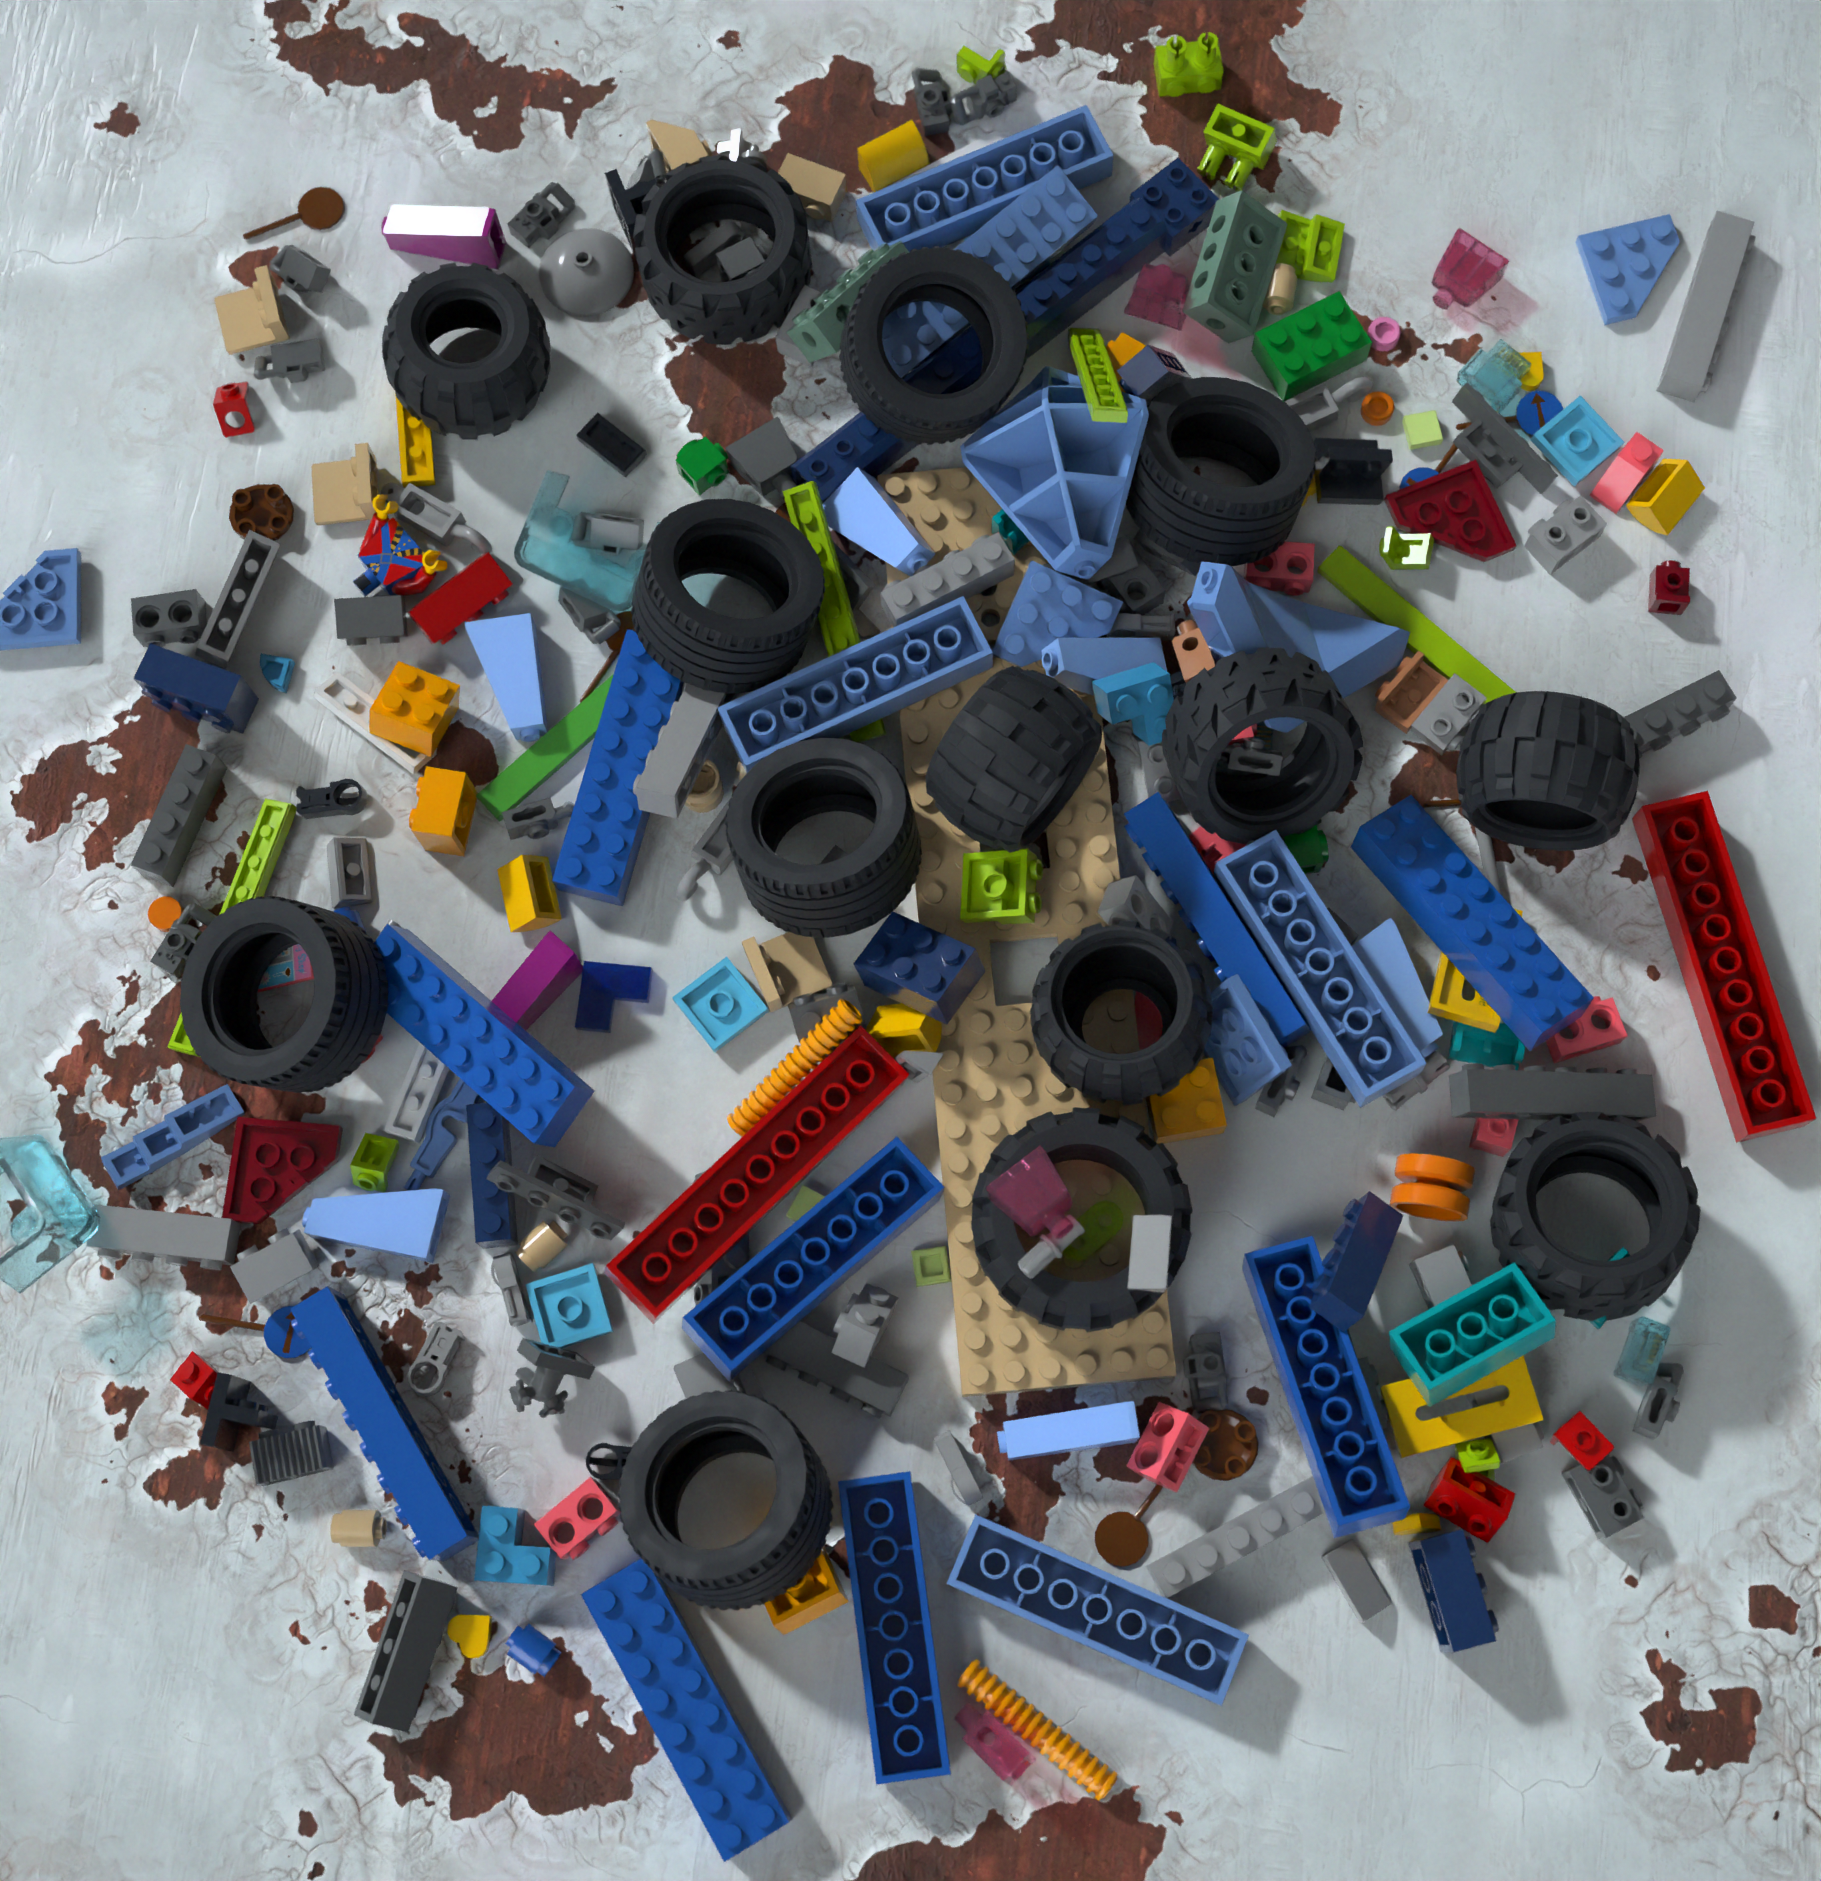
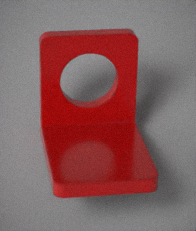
M248 382L228 383L216 389L213 406L224 437H232L255 431L246 401L249 391ZM231 411H237L243 415L245 422L240 427H232L226 422V415Z
M1580 1410L1560 1427L1550 1440L1553 1445L1560 1442L1587 1471L1593 1469L1614 1449L1613 1444Z

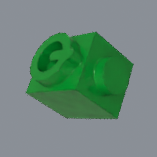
M706 436L702 439L691 440L686 443L678 452L677 459L675 460L680 476L699 496L711 486L716 487L720 485L729 473L726 461L728 459L727 453L720 444L715 443L713 445Z
M1317 825L1302 834L1294 833L1284 837V843L1304 874L1318 873L1323 863L1328 862L1327 839L1323 830H1317Z

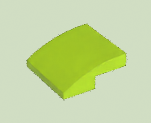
M1281 210L1277 216L1288 224L1276 264L1282 263L1292 266L1295 269L1297 279L1314 282H1333L1336 277L1345 223L1318 214L1312 219H1308Z

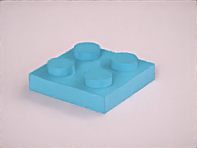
M1581 396L1576 398L1533 434L1530 439L1574 487L1625 443Z
M727 956L672 997L673 1001L714 1053L769 1012L767 1006Z
M594 1263L525 1284L541 1343L565 1348L614 1332Z

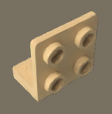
M267 265L254 268L257 281L253 282L252 288L217 296L214 299L225 348L229 355L290 339L278 287Z
M368 443L355 444L356 456L351 457V460L317 463L311 466L314 521L316 525L372 519L373 514L376 512L373 508V500L379 495L377 459Z
M787 932L761 944H757L755 937L741 941L770 1013L786 1007L790 1003H794L793 998L807 993H813L814 995L833 985L813 937H805Z

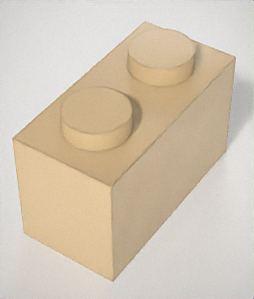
M788 153L778 174L790 183L794 194L800 197L804 210L809 216L814 219H825L832 222L847 192L846 174Z

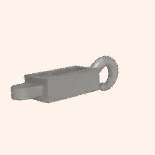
M1358 377L1331 394L1326 384H1322L1284 402L1301 417L1309 432L1338 420L1339 409L1337 405L1345 399L1348 402H1354L1364 397L1373 388V383L1368 377Z
M388 483L382 487L381 494L388 495L386 503L388 504L389 501H396L398 503V510L394 513L398 519L447 547L455 537H459L472 542L471 547L481 554L491 553L492 546L490 542L475 529L464 526L467 521L459 510L411 483L405 489L394 483ZM416 501L425 505L424 510L418 515L409 512Z
M729 800L692 849L693 858L697 862L679 883L677 898L681 901H687L698 888L696 881L709 869L721 875L733 859L726 837L727 828L725 826Z

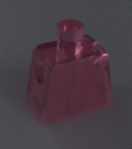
M1458 228L1435 270L1431 283L1438 291L1432 298L1433 302L1444 310L1448 309L1454 300L1463 307H1470L1503 278L1509 260L1461 228Z
M1143 264L1133 285L1124 314L1181 331L1187 316L1182 310L1189 291L1188 277L1172 271L1169 266L1164 264L1157 266Z
M1041 1145L985 1187L992 1203L1031 1236L1038 1234L1047 1227L1058 1240L1065 1237L1074 1227L1073 1223L1064 1214L1073 1205L1071 1196Z
M967 1703L956 1714L954 1719L967 1732L962 1738L964 1742L1008 1785L1012 1786L1037 1759L989 1711L982 1716L971 1703ZM992 1732L995 1735V1739L992 1744L987 1746L984 1743V1737L987 1733Z

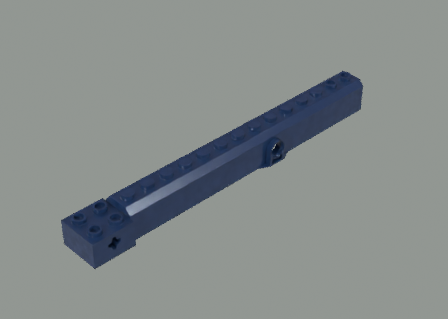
M1178 157L1132 192L1129 203L1015 291L1017 299L1021 302V310L1025 312V321L1028 324L1026 333L1029 334L1027 359L1165 252L1171 257L1209 227L1216 202L1220 199ZM972 325L950 343H944L925 359L923 364L908 374L903 380L912 387L931 394L959 392L977 382L982 368V350L979 338ZM860 412L791 465L793 480L797 486L810 481L816 482L823 504L857 467L876 478L919 444H916L915 441L905 442V439H897L891 433H884V430L880 427L877 428L872 420L869 421L866 419V415Z

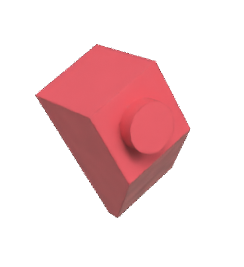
M1636 432L1617 455L1589 496L1617 514L1655 467L1664 450Z

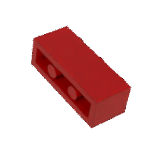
M486 552L408 610L407 613L431 644L439 641L443 645L458 634L455 628L464 621H475L484 614L481 608L490 601L493 605H496L510 594L507 588L512 585V582L490 553Z

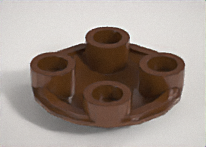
M256 484L245 489H239L233 493L229 520L233 530L242 539L245 540L249 530L273 541L278 540L288 532L294 519V507L290 497L280 485Z
M1208 1410L1201 1414L1197 1420L1209 1427V1430L1192 1464L1201 1474L1213 1480L1229 1481L1241 1477L1252 1467L1258 1455L1259 1441L1254 1425L1245 1416L1234 1410Z

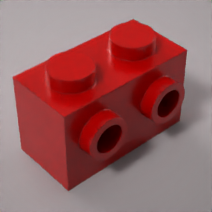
M1451 1456L1432 1481L1423 1506L1464 1529L1471 1535L1489 1543L1508 1518L1516 1494L1478 1471L1464 1472L1460 1461Z

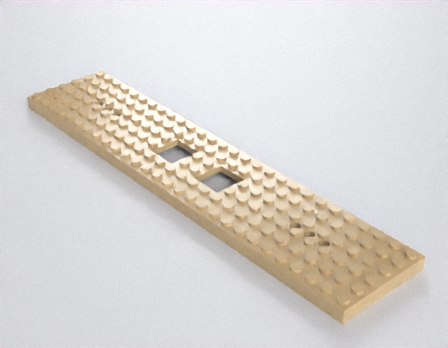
M967 467L878 475V483L934 551L935 555L927 565H935L942 561L945 555L954 550L962 551L972 546V543L983 535H993L991 533L992 517L1002 508ZM1031 541L1015 555L1011 552L1015 559L1014 575L994 585L997 590L993 595L984 596L978 593L966 599L989 645L995 644L1030 561L1041 565L1049 563ZM885 562L887 585L895 580L903 581L910 577ZM986 614H995L999 617L1000 621L996 626L987 627L981 622V619ZM998 657L993 658V668L899 710L905 780L913 805L922 849V861L919 865L920 871L916 876L917 880L915 882L918 922L976 948L985 969V973L949 1023L946 1025L941 1022V1039L936 1052L943 1053V1056L932 1072L942 1183L945 1187L943 1194L962 1397L1175 1378L1177 1374L1167 1289L1153 1306L1138 1317L1115 1324L1113 1328L1086 1332V1329L1065 1328L1062 1331L1038 1324L1037 1319L1022 1311L1018 1313L998 1295L999 1291L989 1277H985L975 1253L974 1238L971 1230L972 1198L979 1174L983 1172L990 1160L991 1152L1008 1134L1013 1135L1025 1127L1026 1121L1050 1111L1057 1115L1072 1112L1073 1107L1100 1109L1099 1114L1120 1119L1121 1115L1145 1127L1144 1133L1149 1136L1145 1098H1143V1103L1123 1106L1122 1101L1106 1100V1103L1104 1102L1103 1104L1083 1097L1082 1092L1076 1088L1066 1087L1051 1073L1050 1067L1038 1052L1033 1038L1030 1018L1032 1003L996 1006L989 943L1057 937L1059 946L1065 939L1073 940L1080 936L1083 928L1097 923H1101L1102 927L1108 926L1098 914V909L1108 884L1119 881L1120 872L1102 716L1097 713L1093 695L1070 689L1088 706L1093 713V719L1100 723L1102 740L1097 755L1082 782L1061 812L1046 829L1050 868H1043L1042 879L1036 880V892L1041 896L1042 908L1040 913H1035V923L1002 925L998 921L965 923L960 920L963 853L980 852V843L952 825L935 806L936 801L934 798L927 794L926 774L930 761L944 734L969 699L994 674L1011 666L1016 667V665ZM1042 659L1021 667L1024 671L1027 669L1030 671L1035 670L1046 675ZM1111 990L1097 997L1089 1005L1082 1023V1032L1087 1045L1113 1054L1140 1051L1133 990ZM1069 1160L1052 1165L1056 1169L1058 1176L1051 1183H1044L1038 1178V1175H1035L1020 1193L1013 1212L1015 1230L1026 1253L1041 1241L1040 1236L1042 1234L1047 1236L1068 1214L1073 1216L1085 1231L1061 1252L1062 1257L1060 1259L1055 1257L1043 1268L1045 1271L1065 1280L1092 1282L1111 1277L1130 1264L1133 1215H1145V1211L1137 1192L1121 1174L1097 1162ZM1049 1199L1057 1201L1061 1206L1060 1214L1054 1218L1044 1216L1041 1212V1205L1044 1201Z

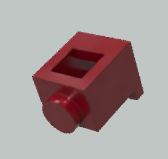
M1674 560L1664 561L1660 565L1655 566L1649 580L1648 612L1673 615L1683 614L1690 603V568H1683L1680 562Z

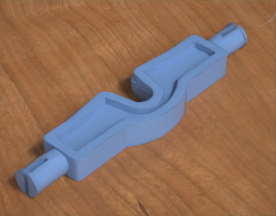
M459 1079L451 1095L441 1101L431 1112L426 1125V1137L410 1163V1166L415 1170L403 1187L408 1191L419 1190L426 1176L430 1178L435 1176L444 1159L456 1145L457 1136L450 1130L445 1129V1121L449 1118H454L455 1120L467 1123L466 1105L477 1104L481 1097L463 1080Z

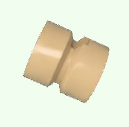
M706 759L685 802L686 807L698 813H705L716 809L724 796L719 771L716 765L709 759Z

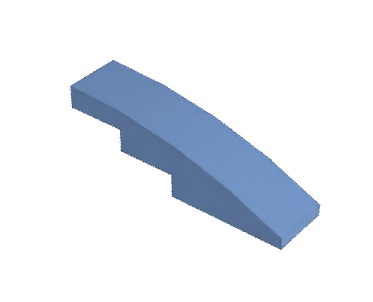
M226 1084L164 1115V1121L133 1136V1142L101 1157L102 1163L115 1186L120 1190L209 1139L237 1120V1117L243 1116L244 1111L230 1087Z

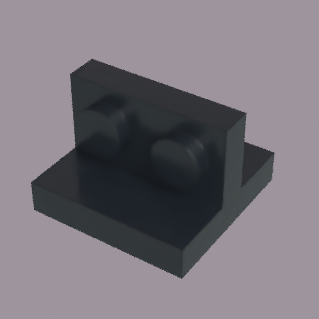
M617 169L606 172L605 177L613 208L636 259V245L633 237L635 219L637 214L643 213L641 203L657 181L656 179L647 182L641 181L625 190Z
M1314 439L1317 456L1316 469L1314 471L1317 503L1380 505L1384 496L1381 475L1393 462L1392 449H1378L1377 440Z
M218 1372L200 1445L234 1452L241 1424L274 1430L278 1416L268 1413L269 1406L247 1401L251 1381Z

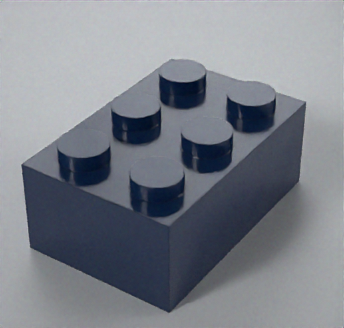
M151 643L133 678L142 688L141 693L151 698V704L156 708L166 712L175 709L182 712V716L193 722L200 723L201 719L211 722L212 727L230 734L231 730L241 734L244 733L259 701V698L241 675Z
M894 911L891 912L853 963L864 986L946 1025L985 973L976 948Z
M1462 1529L1408 1543L1440 1652L1454 1653L1496 1642L1495 1632L1499 1631V1627L1493 1610H1487L1483 1595H1487V1587L1481 1572L1476 1573L1472 1558H1476V1551L1471 1537L1465 1536Z

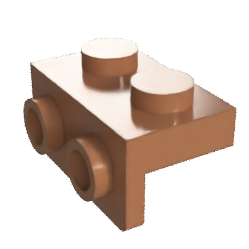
M1420 651L1412 658L1407 656L1396 669L1397 676L1391 682L1386 680L1375 694V697H1377L1375 711L1406 734L1410 731L1413 722L1448 682L1445 677L1423 662L1424 654Z

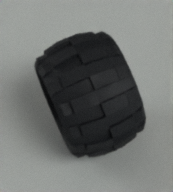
M456 262L439 265V270L429 274L423 272L412 279L408 286V291L400 292L389 310L387 317L388 325H385L382 335V356L388 382L395 390L397 399L418 421L422 420L432 431L444 436L448 433L458 434L462 440H478L479 435L489 433L497 436L509 431L511 423L516 419L523 421L536 406L540 392L544 391L551 368L550 338L547 334L545 320L534 300L529 298L517 281L504 272L498 275L493 273L489 266L473 262L471 266H456ZM462 328L488 330L501 337L496 349L490 355L473 363L450 362L437 355L430 347L433 341L443 334Z
M1019 666L1005 668L990 677L976 691L944 734L927 769V794L934 798L936 801L935 806L945 818L973 840L994 849L1002 847L1009 853L1025 849L1053 822L1082 782L1099 750L1102 740L1101 725L1093 719V713L1079 696L1053 677L1035 670L1030 671L1027 669L1024 671Z
M1526 691L1507 694L1487 702L1479 709V713L1472 720L1460 746L1456 775L1459 801L1463 808L1462 814L1481 832L1514 845L1556 851L1592 848L1616 837L1620 832L1621 825L1627 820L1636 799L1640 761L1638 744L1634 743V730L1630 728V723L1612 708L1592 699L1560 692Z
M1119 920V925L1103 927L1101 923H1097L1083 928L1081 935L1073 940L1065 939L1049 956L1050 962L1045 968H1041L1032 989L1033 997L1030 1018L1033 1038L1040 1056L1050 1067L1051 1073L1066 1087L1076 1088L1082 1092L1083 1097L1103 1104L1104 1102L1106 1103V1100L1122 1101L1123 1106L1141 1104L1143 1103V1098L1153 1094H1157L1160 1097L1176 1088L1179 1085V1081L1187 1073L1190 1074L1194 1071L1204 1055L1207 1040L1211 1035L1213 1014L1210 987L1205 982L1203 970L1188 950L1177 946V940L1173 936L1159 928L1154 927L1153 930L1142 928L1139 922ZM1117 989L1134 990L1147 996L1158 1008L1163 1024L1162 1034L1157 1042L1143 1050L1126 1054L1106 1053L1086 1044L1082 1032L1085 1012L1097 997L1106 992Z

